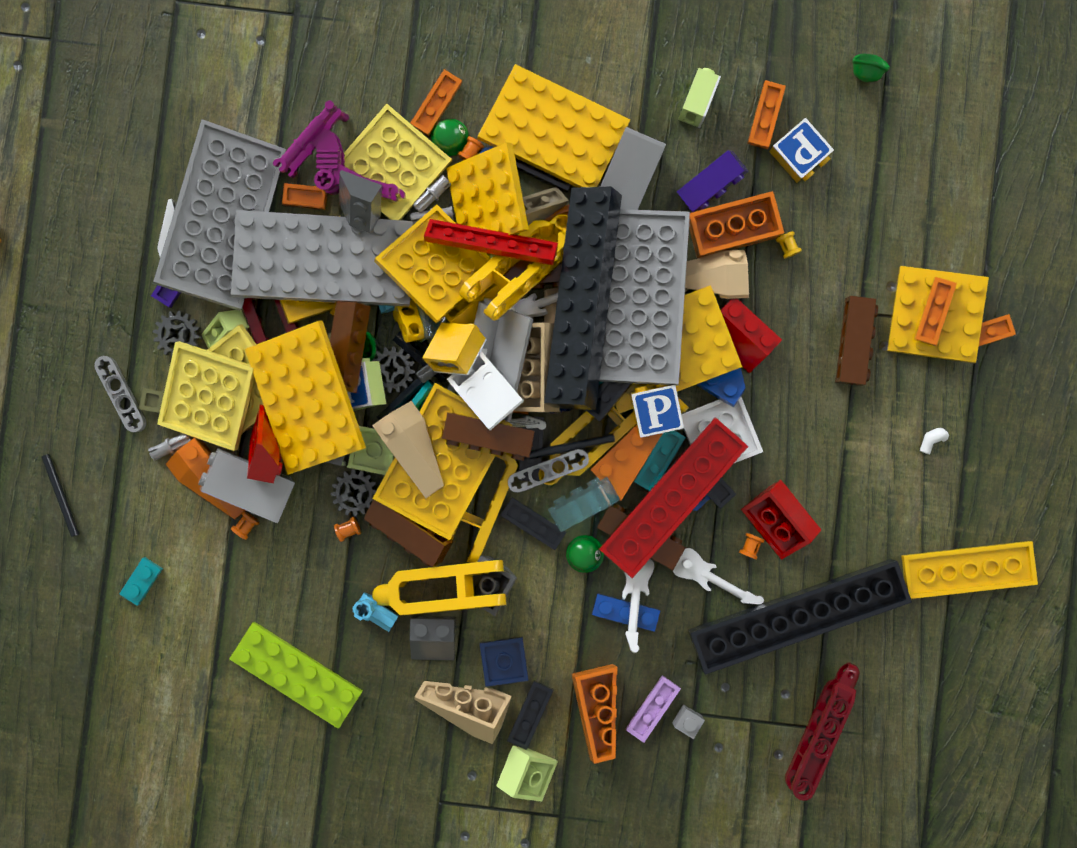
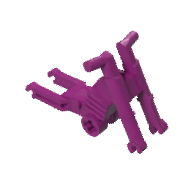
M331 100L326 101L323 111L310 122L297 139L293 140L294 142L281 158L273 161V166L279 167L282 164L279 168V171L282 173L288 172L291 169L288 176L294 178L297 174V169L310 154H313L316 148V169L320 171L316 173L314 182L324 192L330 195L339 193V173L342 170L382 185L383 198L394 200L395 202L398 201L397 194H400L403 199L406 198L405 192L395 184H386L365 178L345 167V154L340 139L331 130L338 120L347 122L349 115L337 109V106Z

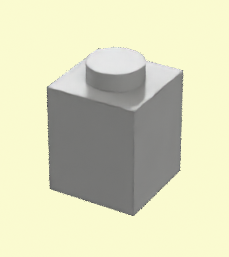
M683 704L672 723L676 729L694 739L705 720L702 715Z

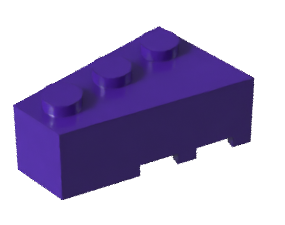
M728 150L680 188L677 193L692 212L706 209L710 205L708 202L714 197L718 199L727 192L726 188L730 185H736L744 179V175L749 171L736 154Z

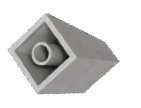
M628 127L623 132L600 187L612 186L622 195L620 209L638 210L666 144Z
M218 448L216 453L211 452L207 462L210 465L208 472L202 473L198 485H201V492L278 523L295 484L293 479L282 473L280 476L276 475L274 484L247 479L248 460Z

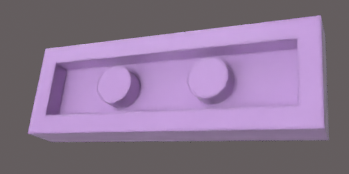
M662 675L626 727V731L642 742H645L681 688Z

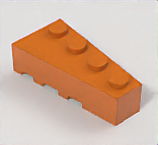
M636 424L590 471L621 501L663 433L640 438Z
M610 664L571 674L590 760L596 764L615 759L617 666Z

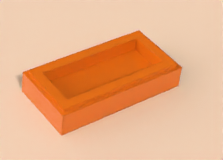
M284 183L283 206L326 210L327 193L317 186Z

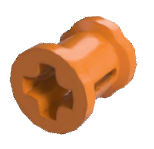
M468 136L467 144L457 155L462 160H466L477 155L484 148V145L475 138Z
M244 511L242 513L243 517L236 526L231 527V530L242 539L247 540L249 532L260 522L253 515Z
M355 516L351 517L349 521L334 525L335 533L340 542L352 535L361 534V529Z
M746 533L747 539L739 553L757 560L758 550L761 543H764L765 540Z

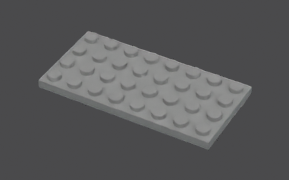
M203 119L201 120L153 284L239 311L242 309L244 298L231 297L236 210L269 212L280 173L279 168L282 166V164L279 167L273 166V161L281 158L286 149Z
M620 209L600 382L679 386L690 212Z
M236 210L231 297L332 303L346 301L369 305L409 307L410 297L374 260L375 257L413 225V221L378 219L372 231L368 233L350 226L346 217Z

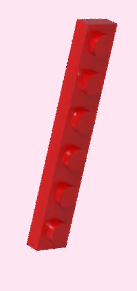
M429 219L424 234L425 242L547 265L554 264L558 250V242L514 234L509 235L504 232Z

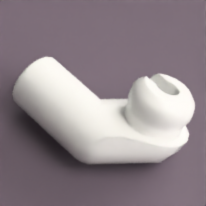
M936 428L927 432L924 436L920 452L930 454L934 443L944 442L948 439V432L943 428Z

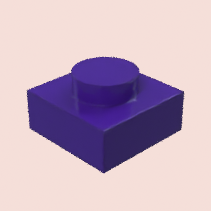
M157 285L151 296L172 308L181 292Z

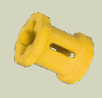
M794 231L776 239L782 247L784 259L802 252V249L798 248L793 237L795 235Z

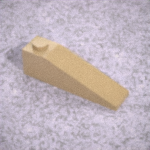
M745 250L720 251L687 261L685 291L688 289L699 290L711 285L713 292L720 294V298H749L748 262Z
M412 401L392 411L372 425L425 498L444 486L425 419Z
M424 681L414 699L473 737L493 744L503 725L512 696L493 688L479 690L472 689V686L467 685L461 688L452 687L448 683Z

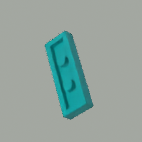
M676 431L663 433L633 482L650 491L662 478L686 437Z

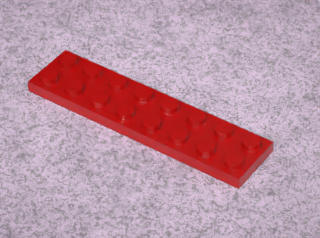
M714 417L599 550L633 579L749 446Z

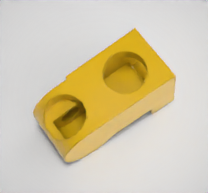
M410 300L408 310L403 311L402 309L406 306H395L393 317L395 322H398L404 341L407 343L424 339V327L416 303Z

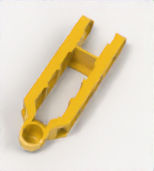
M557 215L550 222L535 220L528 226L529 230L518 234L520 236L558 242V250L553 265L534 262L529 264L527 270L518 278L515 277L510 281L503 275L520 259L495 255L466 280L460 289V296L468 302H473L493 283L496 284L501 290L497 293V297L484 309V314L493 321L498 320L562 262L568 215Z
M613 407L607 415L617 424V427L609 433L614 434L615 442L595 446L587 453L589 457L587 466L567 475L580 476L635 426L634 411L627 418H624ZM586 411L558 436L550 446L568 443L594 417ZM561 453L550 455L549 460L561 456ZM585 456L578 462L579 466L583 464L582 461L585 459ZM555 461L552 465V470L558 474L562 473L565 469L562 461ZM568 464V470L573 469V467ZM540 469L538 473L540 481L543 480L545 476L544 471L542 469ZM562 477L548 481L544 484L553 485L557 483Z
M503 452L502 456H495L505 461L506 468L485 519L465 512L461 519L463 522L480 528L468 557V563H475L480 558L508 492V479L518 468L516 460L511 458L512 454ZM456 528V530H455V532H454V534H453L451 540H453V538H454V536H455V533H456V531H457V528Z
M503 560L397 571L388 584L378 585L373 590L372 598L380 606H391L399 615L507 605L506 594L474 596L473 575L504 572ZM456 576L458 598L407 603L405 600H400L399 588L404 587L409 581H426L434 578Z

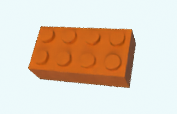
M773 191L690 213L689 231L697 258L776 239L784 234Z

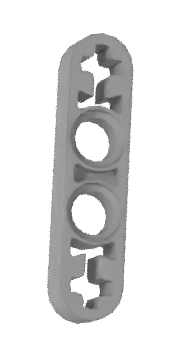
M99 357L95 361V370L125 428L130 432H141L146 427V419L141 409H139V405L118 364L111 357ZM103 361L110 362L108 369L110 373H116V375L109 376L108 371L101 368L104 366ZM113 379H118L121 382V387L117 391L111 389L110 383ZM123 398H128L131 402V406L127 410H123L120 406ZM131 413L134 419L140 420L137 423L138 428L131 426L133 419L131 416H125V414Z
M578 449L524 469L509 477L508 486L510 490L518 493L575 472L587 466L589 461L588 454L584 450ZM576 453H579L580 456H585L582 465L579 466L578 463L571 464L573 469L568 470V463L564 457L569 456L570 461L576 458ZM555 461H562L564 463L565 469L562 473L558 474L552 470V465ZM539 468L544 471L545 476L543 480L535 481L532 478L534 469ZM528 472L529 479L533 483L532 485L528 486V483L524 482L521 484L522 488L520 489L517 486H512L511 483L514 482V477L518 476L519 479L525 478L523 473Z

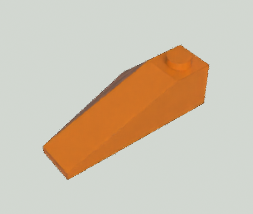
M193 438L175 452L166 463V466L180 483L233 519L238 518L246 510L201 492V485H198L202 473L208 472L210 465L207 462L211 451L201 439Z

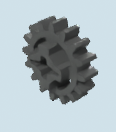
M170 311L169 317L161 316L162 323H155L159 328L158 330H153V333L158 334V337L154 338L153 341L160 342L157 349H165L164 355L168 356L170 353L173 355L174 349L170 346H174L175 342L179 341L199 347L196 339H202L201 336L197 335L201 328L195 327L198 321L195 319L190 320V314L186 313L183 317V312L178 311L176 315ZM178 320H179V321H184L185 323H181L180 325H176V324L174 323V321H178ZM176 330H177V331H180L179 334H178V335H179V338H178V339H177V338H174V337H176V333H175Z
M394 346L391 351L385 347L383 354L377 351L378 358H374L372 361H379L381 363L384 358L388 357V361L380 365L381 373L386 376L387 383L383 382L384 390L388 388V393L392 394L393 389L400 393L401 386L407 389L408 385L406 382L414 381L410 375L416 374V371L411 369L415 362L408 361L411 358L410 354L403 356L404 349L397 352ZM398 357L405 362L406 367L399 365ZM394 364L397 372H393V376H391L387 369L391 368ZM401 375L405 376L402 381L395 384L397 378Z
M352 469L351 475L347 471L343 472L344 478L338 476L336 479L339 483L332 484V487L336 488V492H332L331 495L337 498L333 501V504H340L339 511L346 509L345 515H349L351 511H353L354 516H358L359 511L362 514H366V507L369 508L374 500L372 498L377 490H374L373 486L377 482H370L372 475L364 477L365 471L362 470L359 475L356 469ZM353 478L361 479L365 484H357ZM345 483L346 489L344 494L341 495V489ZM352 488L359 489L358 498L350 495L353 492ZM369 491V497L365 502L363 499L364 495ZM345 502H354L356 507H351L347 505Z

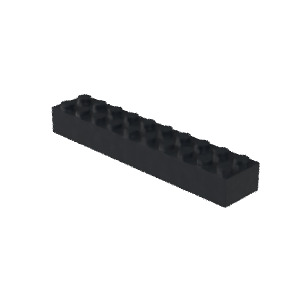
M612 186L571 188L544 400L545 404L554 408L596 410L622 195Z
M889 559L688 629V633L701 670L706 675L912 603L898 561Z

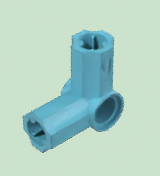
M365 592L352 608L354 617L360 621L362 619L370 620L388 632L399 617L398 614L385 606L378 605L377 601L373 600L372 595Z

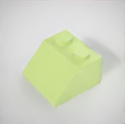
M512 746L497 787L513 798L542 801L558 761L529 748L525 750L519 746Z

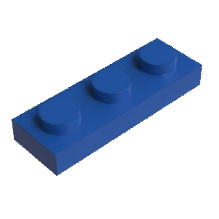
M597 593L592 615L629 625L631 602ZM639 604L637 627L655 632L660 610Z

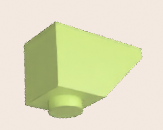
M242 310L218 312L201 335L209 349L238 325L243 324L245 329L248 330V321L244 317Z

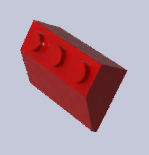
M737 298L730 299L722 307L721 313L742 368L750 373L773 351L782 339Z
M260 404L250 437L247 479L274 484L276 475L280 476L282 457L265 407Z
M781 479L766 488L741 509L781 560L810 544L821 531V528Z

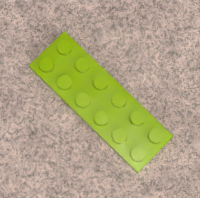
M256 622L251 624L230 657L231 661L338 729L363 692V690Z

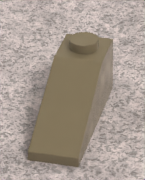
M557 187L523 197L528 226L535 220H545L568 204L569 200Z

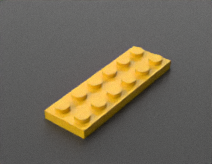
M1033 541L901 555L904 580L911 599L1038 585Z

